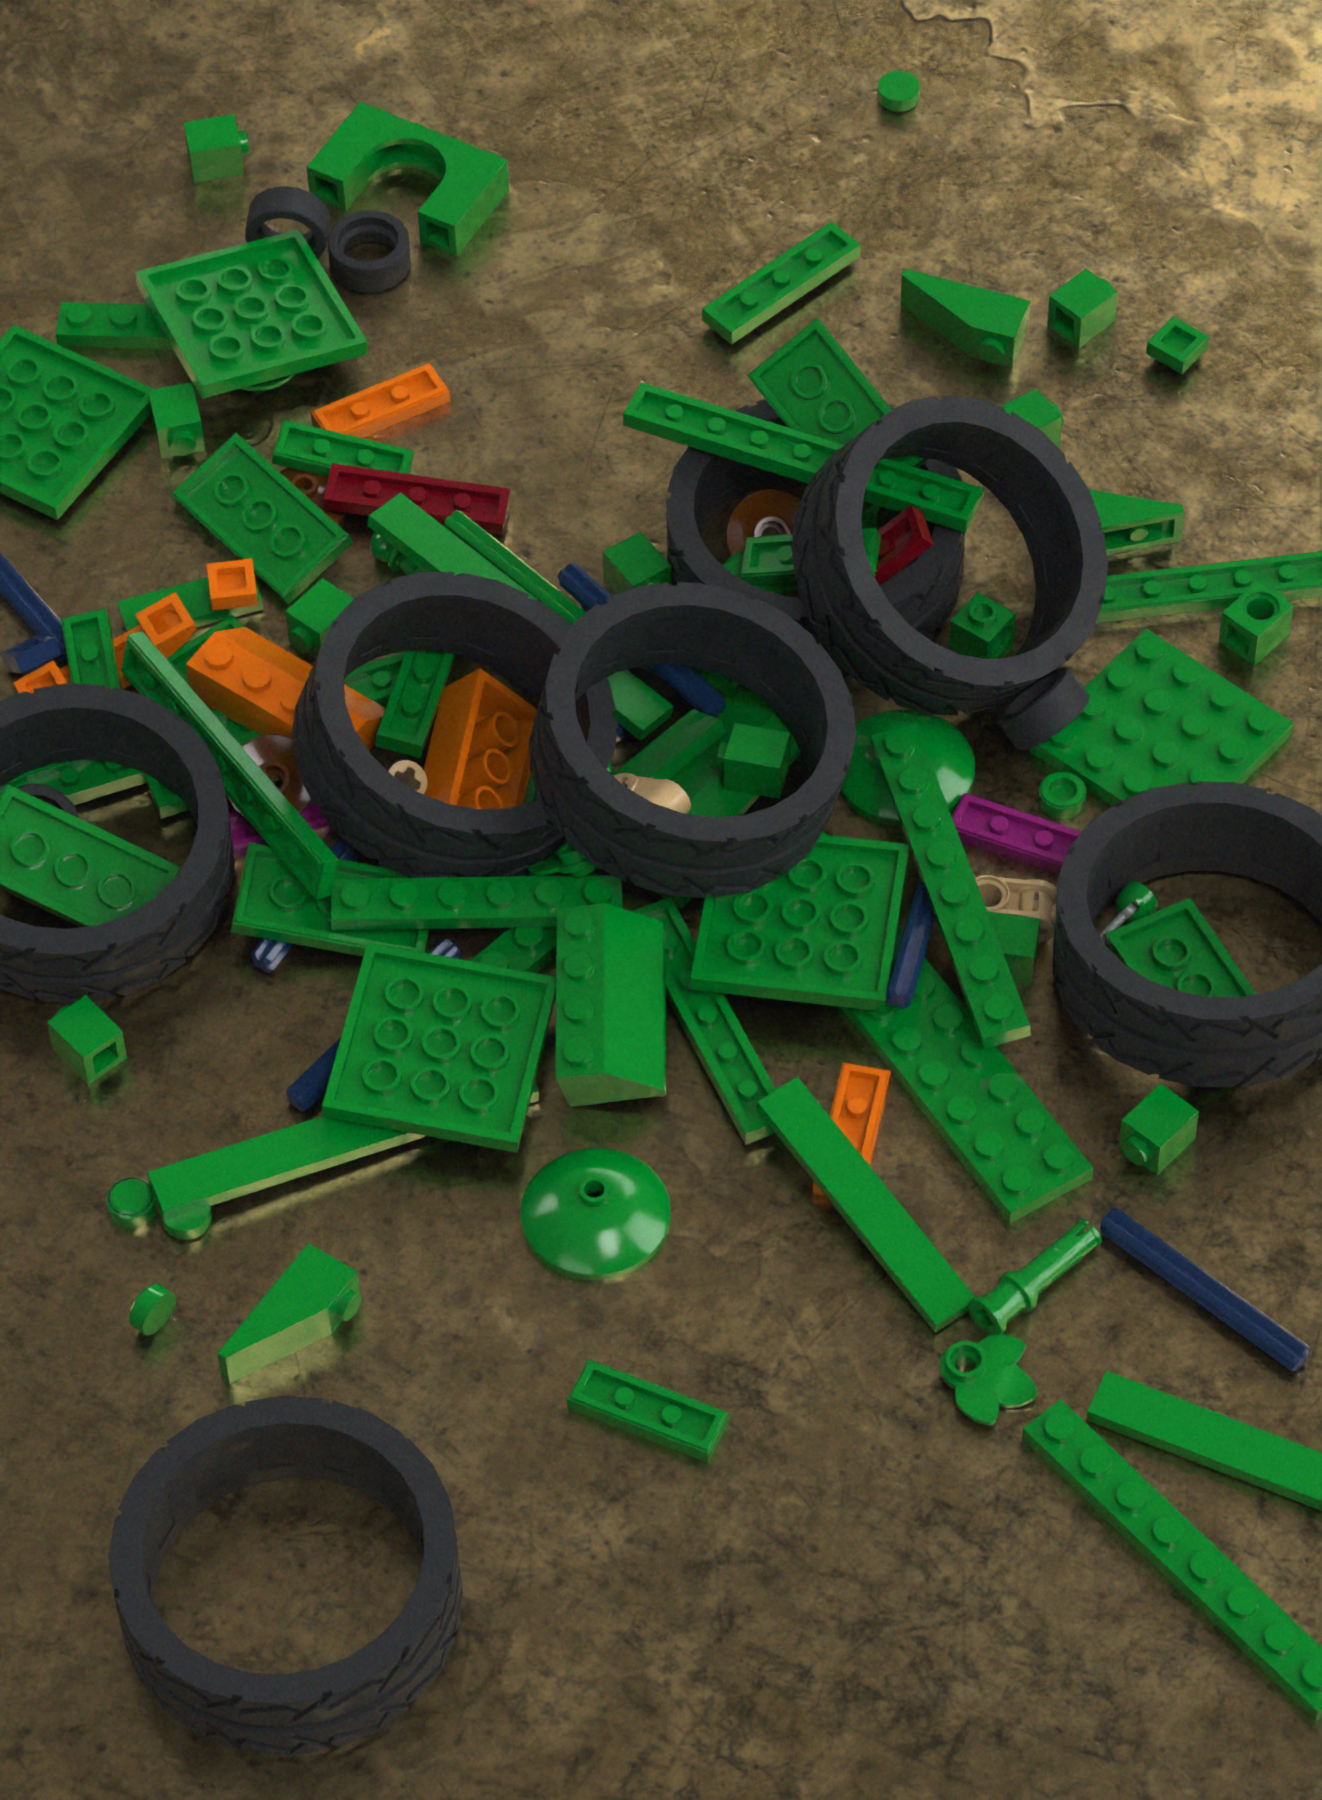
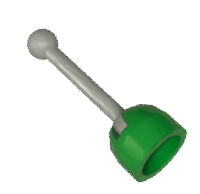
M1130 880L1120 890L1115 900L1118 915L1099 934L1103 943H1105V934L1119 928L1124 921H1136L1152 914L1157 909L1158 901L1146 886L1138 881Z

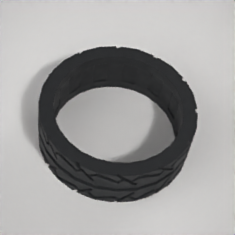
M932 396L900 405L880 417L881 420L870 424L827 459L810 479L800 501L799 509L795 516L791 549L795 580H799L797 590L806 615L826 649L833 651L834 659L859 684L889 701V698H892L898 706L927 715L958 716V711H962L967 715L996 707L1068 661L1091 634L1101 610V603L1105 597L1108 560L1104 532H1100L1101 520L1089 489L1071 462L1067 464L1065 454L1040 429L1013 412L1011 415L1007 414L1003 407L973 397L942 396L943 400H938ZM919 456L942 461L968 473L987 487L1009 511L1022 533L1033 563L1036 586L1033 621L1024 644L1014 657L983 659L953 652L933 643L911 627L889 603L873 575L864 548L861 522L864 491L873 468L878 461L888 457Z
M766 399L756 401L757 405H745L735 410L739 413L787 427ZM688 446L674 467L667 491L671 493V497L666 499L668 563L672 567V585L677 586V582L713 584L745 593L753 601L757 598L789 615L814 636L816 644L820 643L840 669L844 681L853 679L834 659L833 651L826 649L811 626L801 598L782 596L759 589L736 577L712 556L701 539L703 532L716 514L736 497L762 484L788 477ZM929 459L919 467L923 470L962 481L957 468L939 460ZM926 521L933 545L897 577L879 586L889 603L906 622L931 640L936 635L933 631L936 628L941 629L957 603L962 579L958 577L964 572L965 532Z
M418 572L388 580L383 585L380 583L354 598L333 621L295 706L292 737L297 742V744L293 745L298 775L312 803L322 809L319 813L335 832L369 859L380 860L378 864L409 878L522 876L528 871V866L547 859L551 856L552 850H557L562 844H565L567 842L565 834H560L543 810L539 799L510 808L473 809L447 804L419 793L391 775L370 754L354 729L345 703L344 679L356 668L380 656L405 650H435L462 655L491 667L514 682L538 707L553 654L561 651L557 646L571 627L567 620L541 601L529 599V594L498 580L466 573L455 576L454 572ZM605 678L591 686L575 704L577 720L586 743L607 770L616 746L617 719L612 714V711H616L610 682L608 678Z
M666 582L634 587L605 599L607 604L603 606L595 605L572 624L557 646L561 651L553 654L529 738L532 781L543 810L560 834H565L569 844L602 870L625 882L630 879L637 887L669 896L706 898V894L722 897L750 892L778 879L777 874L788 873L810 854L824 831L822 826L829 821L850 766L856 740L854 707H852V699L840 669L820 643L816 644L814 636L789 615L757 598L753 601L745 593L713 584L677 582V586ZM672 663L700 667L724 675L755 692L779 714L794 735L803 757L806 782L794 794L776 805L740 816L707 817L692 815L654 804L626 788L602 766L586 743L577 720L575 702L591 686L608 676L641 665Z
M76 683L35 688L34 693L21 692L0 701V787L25 772L52 763L75 760L114 762L140 770L166 785L174 794L182 799L197 823L198 829L190 855L175 879L153 900L126 916L96 926L59 929L32 926L0 914V989L33 1000L37 997L44 1002L71 1004L85 995L93 1002L114 999L116 994L128 995L161 981L187 962L185 957L194 955L216 929L228 901L224 897L231 891L235 861L228 804L222 774L202 738L184 720L181 721L174 712L146 696L116 687L111 690L105 685Z
M1186 782L1152 788L1122 800L1116 807L1113 805L1088 823L1070 846L1068 853H1066L1058 876L1053 944V975H1057L1059 979L1055 984L1064 1009L1083 1033H1089L1093 1037L1090 1040L1115 1060L1147 1075L1158 1074L1159 1079L1194 1087H1233L1238 1083L1242 1087L1275 1081L1304 1069L1313 1061L1317 1062L1321 1059L1322 964L1300 980L1274 991L1243 997L1202 996L1171 989L1148 980L1129 968L1103 943L1092 924L1109 902L1117 898L1120 890L1130 880L1143 883L1158 876L1185 871H1220L1248 876L1275 886L1301 902L1322 924L1321 814L1311 807L1279 793L1268 794L1267 789L1234 782H1195L1189 786Z
M278 1396L246 1401L245 1406L232 1405L199 1418L167 1440L169 1444L167 1447L158 1448L133 1477L118 1508L122 1513L114 1520L108 1555L114 1600L126 1650L141 1684L164 1710H167L172 1718L205 1739L238 1750L244 1748L251 1753L292 1756L330 1749V1744L343 1746L376 1732L408 1709L409 1706L406 1703L416 1701L441 1671L455 1637L451 1635L458 1629L463 1591L457 1536L449 1496L433 1464L409 1438L406 1439L401 1431L374 1414L334 1400L331 1404L323 1398ZM287 1478L327 1480L352 1487L384 1504L407 1526L420 1547L424 1558L416 1587L402 1612L378 1638L351 1656L318 1669L288 1674L245 1672L215 1663L186 1646L163 1623L153 1605V1590L161 1563L180 1532L201 1511L230 1493L260 1482Z

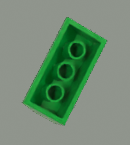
M607 903L557 909L556 1080L570 1107L666 1095L665 924L661 920Z

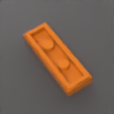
M427 363L311 411V421L317 428L365 438L451 402L450 391L432 365Z
M843 1062L830 1117L870 1166L890 1086L891 1071ZM813 1181V1194L824 1195Z

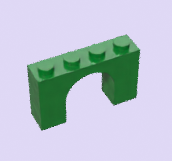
M363 102L358 103L306 166L309 192L313 193L325 204L345 212L368 184L385 172L400 168H413L433 174L440 179L441 183L417 211L420 242L454 256H458L510 190L507 159Z

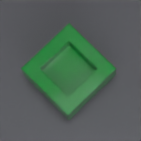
M1173 316L1147 342L1146 354L1183 374L1208 349L1209 336Z

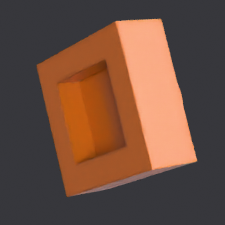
M252 558L207 564L212 611L258 605Z

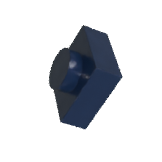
M41 634L0 652L6 670L24 673V676L49 663V660L62 655L55 637Z

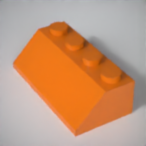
M246 627L214 632L186 663L189 686L205 705L225 714L226 717L234 722L248 727V730H254L262 736L283 735L293 738L295 706L312 669V665ZM344 684L345 703L354 729L368 751H370L376 743L377 732L386 708Z
M481 668L446 686L439 703L424 766V772L428 781L424 795L447 804L473 809H502L523 804L531 772L529 738L537 708Z

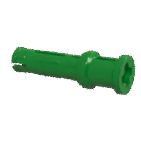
M1080 1219L1071 1229L1021 1270L1007 1271L1002 1274L995 1288L984 1297L976 1296L969 1302V1313L976 1325L987 1335H1001L1006 1331V1324L1019 1313H1028L1034 1309L1038 1301V1294L1089 1252L1101 1245L1102 1239L1096 1227L1092 1225L1084 1233L1083 1230L1089 1226V1221Z

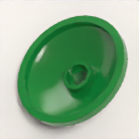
M907 709L884 711L861 720L855 724L856 740L850 766L840 790L842 798L852 809L872 821L884 825L902 827L875 756L871 735L917 723L950 813L954 812L963 793H970L975 776L973 751L967 739L955 726L938 716Z
M585 1148L558 1156L544 1165L533 1176L522 1197L520 1217L522 1232L529 1248L549 1268L577 1279L606 1280L623 1276L638 1269L658 1252L669 1231L671 1209L668 1192L661 1178L642 1160L614 1149ZM590 1193L602 1194L601 1196L595 1198L587 1196Z

